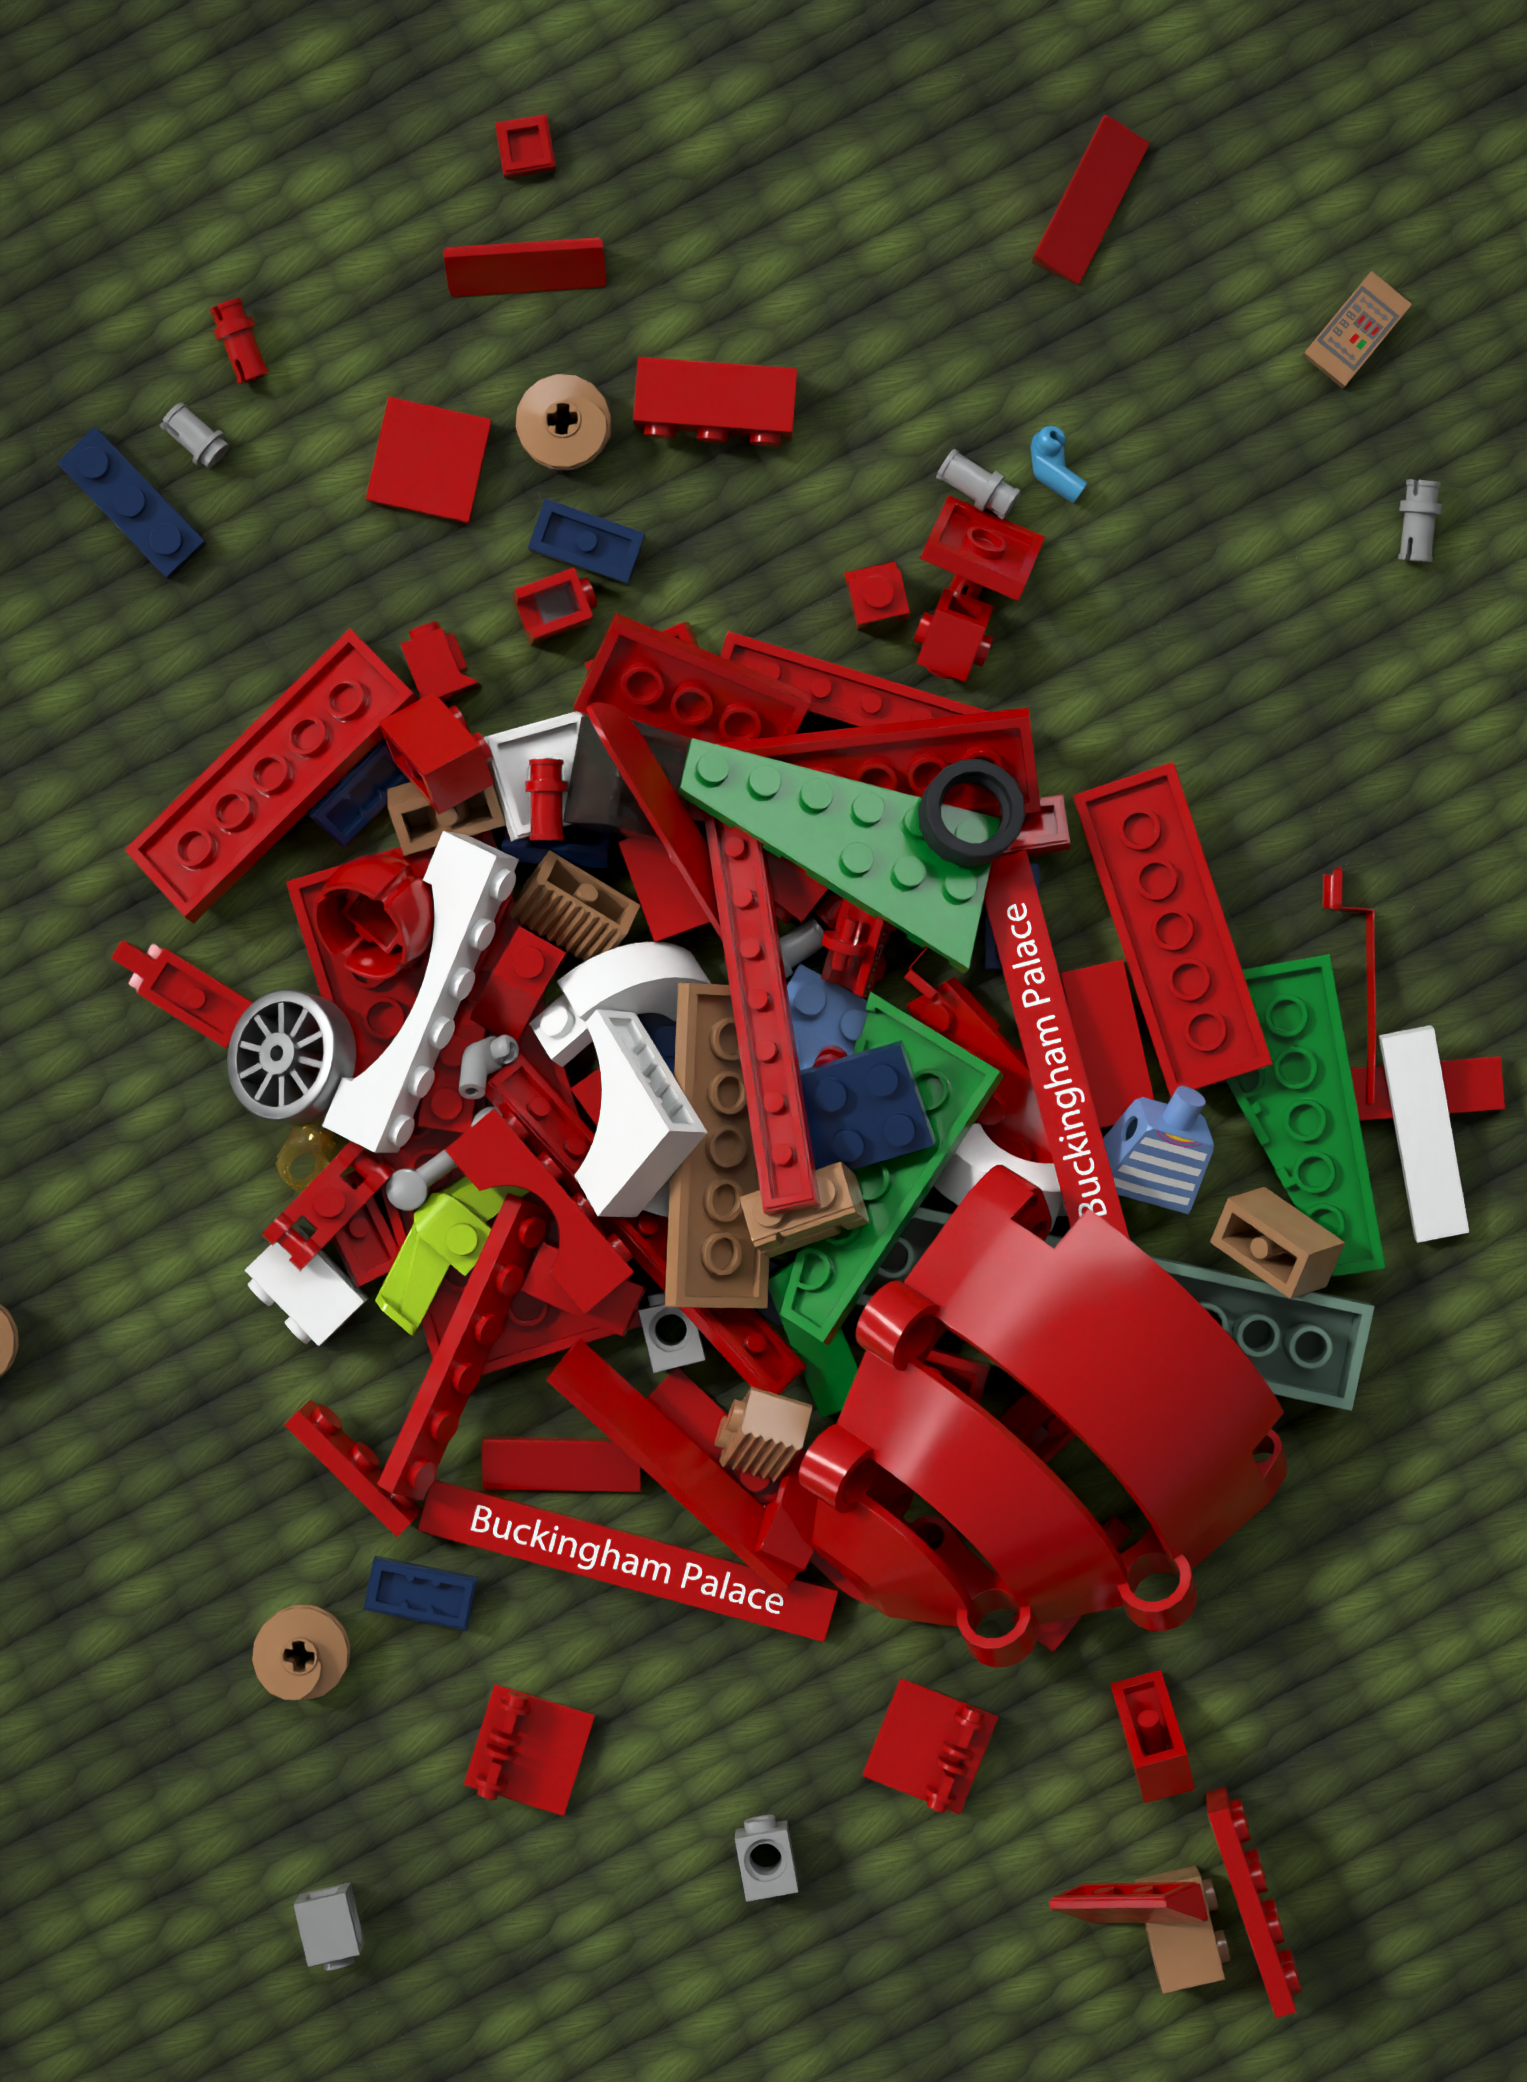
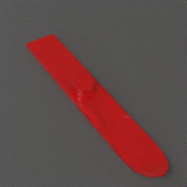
M601 702L589 704L586 711L601 742L654 831L667 849L671 863L681 872L722 940L708 844L645 739L627 714L612 704Z
M676 1367L646 1399L756 1501L766 1508V1505L777 1499L781 1478L773 1483L770 1476L763 1480L760 1473L753 1477L750 1470L743 1474L740 1467L734 1471L730 1464L724 1468L719 1462L722 1448L715 1446V1439L723 1416L728 1417V1414L685 1372ZM814 1550L810 1561L831 1582L850 1597L868 1604L861 1592L849 1579Z

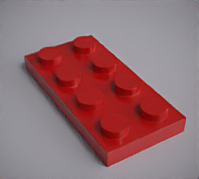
M615 613L575 698L573 710L588 716L586 709L589 704L594 702L612 704L627 714L645 740L686 756L691 738L717 744L794 735L811 704V694Z
M1226 1786L1206 1792L1208 1817L1275 2018L1296 2013L1294 1995L1302 1993L1299 1982L1300 1976L1291 1949L1280 1950L1279 1944L1285 1942L1282 1931L1283 1925L1274 1898L1264 1901L1262 1896L1263 1892L1268 1891L1259 1852L1257 1848L1247 1851L1245 1842L1251 1840L1243 1804L1240 1798L1230 1800Z

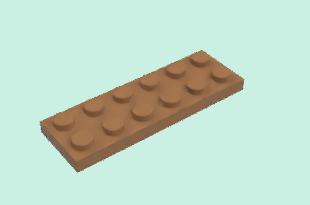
M678 983L674 1078L708 1133L670 1177L665 1306L767 1308L769 1257L754 1247L740 1202L741 1196L760 1190L730 987L729 985Z

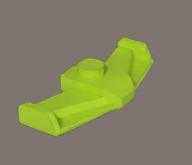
M464 1174L442 1191L432 1193L415 1212L414 1223L375 1299L380 1309L410 1335L415 1336L450 1264L466 1276L476 1265L492 1229L487 1221L499 1213L507 1193L522 1197L530 1191L514 1186H498L479 1192Z

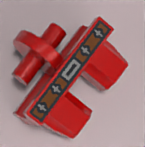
M843 898L834 931H824L821 944L829 949L821 979L843 986L860 997H869L874 983L883 979L887 965L883 954L888 935L896 931L897 927L881 917L874 918Z

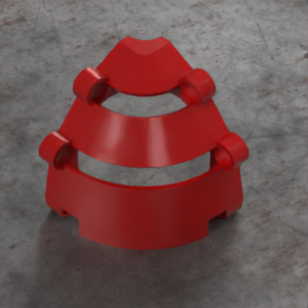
M1004 1165L992 1167L967 1193L905 1281L896 1280L887 1283L870 1299L859 1318L856 1328V1342L866 1349V1352L836 1424L828 1427L812 1443L802 1460L798 1473L799 1484L818 1498L812 1544L816 1552L849 1579L861 1592L868 1604L885 1616L959 1627L970 1654L981 1664L993 1668L1010 1667L1022 1662L1034 1649L1038 1640V1625L1119 1606H1124L1128 1616L1138 1626L1149 1631L1164 1632L1179 1627L1190 1618L1196 1608L1198 1593L1191 1570L1271 1501L1283 1483L1288 1471V1464L1280 1437L1271 1429L1283 1415L1284 1411L1267 1382L1250 1359L1209 1312L1152 1258L1090 1209L1083 1213L1055 1248L1048 1245L1045 1240L1051 1230L1052 1217L1043 1191ZM947 1329L965 1340L1017 1380L1059 1417L1107 1466L1135 1500L1151 1524L1137 1544L1119 1555L1107 1534L1088 1509L1030 1448L973 1399L923 1364ZM1259 1453L1272 1454L1269 1459L1263 1462H1256L1253 1457ZM914 1491L952 1523L977 1548L998 1574H995L968 1550L943 1519L936 1516H924L910 1525L903 1516L912 1503ZM933 1541H942L941 1546L936 1550L927 1545ZM1156 1573H1169L1180 1579L1176 1591L1166 1599L1158 1602H1148L1135 1596L1139 1583L1147 1576ZM998 1609H1010L1019 1613V1620L1015 1628L1007 1635L999 1638H984L976 1634L978 1624L989 1612Z

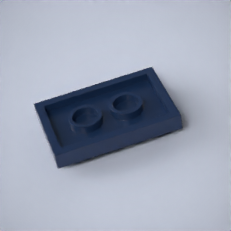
M902 1040L800 1070L815 1170L838 1162L846 1165L847 1169L853 1170L934 1146L936 1139Z

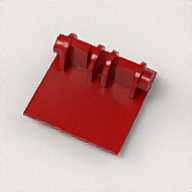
M900 1677L862 1776L927 1802L926 1806L935 1811L946 1813L949 1810L960 1815L999 1716Z
M494 1684L463 1785L478 1789L477 1795L486 1799L497 1800L498 1796L564 1816L595 1714Z

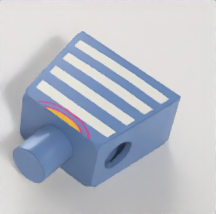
M1179 1086L1168 1104L1145 1097L1135 1099L1105 1135L1103 1141L1118 1195L1189 1214L1214 1148V1142L1205 1117L1200 1114L1205 1105V1099L1199 1092L1190 1087Z

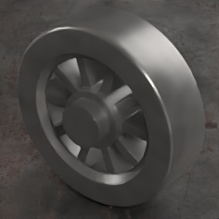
M295 989L275 990L261 996L242 1014L230 1039L227 1069L233 1092L249 1112L266 1120L289 1125H303L322 1118L328 1113L342 1077L352 1078L356 1062V1044L353 1030L342 1010L324 997Z

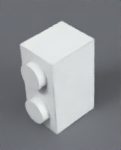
M297 1224L292 1226L306 1241L310 1238ZM278 1243L274 1246L270 1245L245 1269L252 1278L248 1286L266 1305L271 1306L276 1302L290 1316L285 1321V1324L303 1343L307 1344L312 1339L320 1346L369 1299L359 1287L355 1288L352 1280L323 1250L302 1271H299L289 1262L292 1256Z

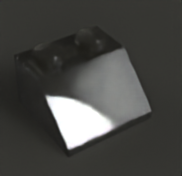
M581 717L563 822L600 833L662 843L601 742L590 718ZM631 720L640 731L677 793L691 738ZM678 795L689 813L690 802Z

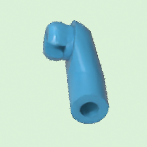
M1046 426L1034 435L1030 445L1033 474L1039 482L1074 504L1088 482L1065 467L1064 445L1066 443V436L1064 432L1056 426Z

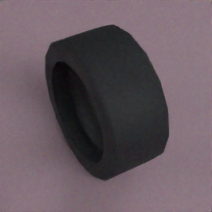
M982 759L960 760L944 767L925 789L918 808L919 829L928 847L943 860L961 867L982 866L998 859L1019 836L1025 819L1024 797L1015 779L1002 767ZM973 783L986 788L996 797L1002 809V821L999 830L992 838L982 843H968L958 839L946 828L941 818V804L944 796L951 788L959 784Z

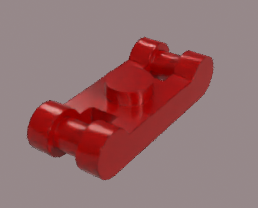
M350 1141L324 1170L262 1233V1236L272 1246L278 1243L292 1256L289 1262L299 1271H302L395 1173L385 1161L379 1164L365 1151V1147L353 1141ZM350 1166L365 1179L356 1190L340 1177ZM301 1217L316 1230L307 1241L292 1228Z

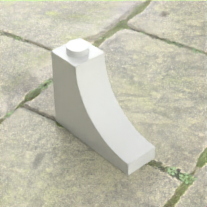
M596 1009L585 1025L591 1034L599 1059L602 1083L601 1110L591 1148L574 1176L584 1191L586 1200L598 1216L637 1217L708 1132L636 1013Z

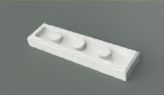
M1429 1025L1379 1035L1414 1238L1418 1243L1469 1233L1434 1028Z

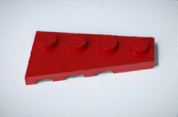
M955 976L934 988L941 996L936 993L929 1000L926 996L922 995L906 1004L914 1019L996 1068L1004 1075L1001 1083L976 1119L975 1124L980 1123L990 1140L1007 1153L1030 1162L1053 1163L1025 1053L1021 1048L1016 1050L999 1032L1001 1026Z

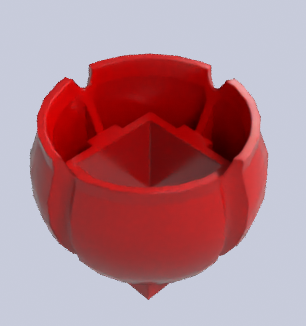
M395 850L389 855H365L344 863L330 876L319 898L314 903L313 920L319 939L332 957L344 954L346 956L344 968L361 977L373 980L387 979L398 972L411 968L424 955L433 941L434 899L432 884L423 881L424 875Z

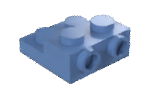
M799 964L787 985L799 1068L803 1070L812 1067L819 1051L829 1045L841 1047L847 1056L853 1055L857 1037L861 1038L868 1012L865 1010L867 1000L838 984L821 979L820 974Z

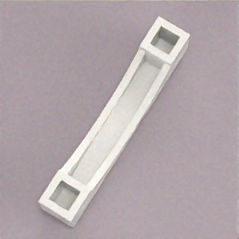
M442 832L423 881L432 884L434 931L430 959L418 997L401 1030L384 1053L358 1077H342L322 1125L323 1127L375 1153H398L400 1147L409 1140L415 1125L413 1115L420 1098L428 1093L435 1077L433 1067L439 1052L449 1043L454 1033L455 1022L453 1018L460 1001L469 994L475 981L473 970L481 951L487 948L494 936V919L501 902L508 898L514 888L516 881L514 871L519 859L466 834Z

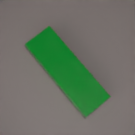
M793 1262L769 1272L768 1290L794 1353L807 1366L802 1373L822 1419L842 1411L858 1372V1367L841 1327L829 1346H827L780 1315L794 1265Z

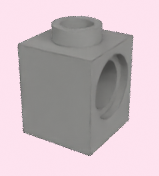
M664 1291L647 1296L649 1305L640 1307L639 1314L653 1372L704 1361L706 1354L701 1333L694 1323L679 1307L665 1306ZM675 1314L684 1320L687 1333L683 1339L678 1342L669 1343L659 1337L656 1331V1323L662 1316Z
M762 1815L745 1820L744 1828L735 1829V1843L746 1902L797 1893L798 1877L787 1820L776 1822L774 1815ZM765 1843L775 1846L781 1854L779 1861L770 1867L759 1866L751 1857V1852L756 1846Z
M351 1882L299 1894L294 1903V1910L308 1967L323 1964L324 1970H334L354 1963V1956L360 1955L365 1941Z

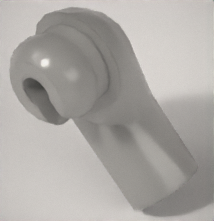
M509 1035L490 1036L465 1048L462 1055L459 1093L461 1096L467 1099H479L485 1095L487 1075L503 1069L506 1064L513 1063L517 1059L519 1048L514 1038Z

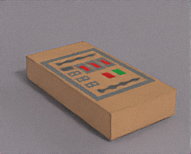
M1371 271L1302 356L1343 389L1412 304Z

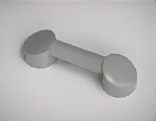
M495 1106L484 1108L474 1117L471 1127L493 1108L501 1116L502 1113ZM443 1150L418 1169H400L388 1179L386 1185L387 1197L391 1204L400 1210H415L427 1200L430 1186L455 1169L457 1165Z

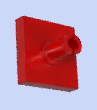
M948 495L920 559L954 573L951 584L947 589L961 594L964 585H968L969 588L966 596L979 600L983 587H987L1019 601L1045 536L1006 519L1002 520L987 511L982 512L973 505Z

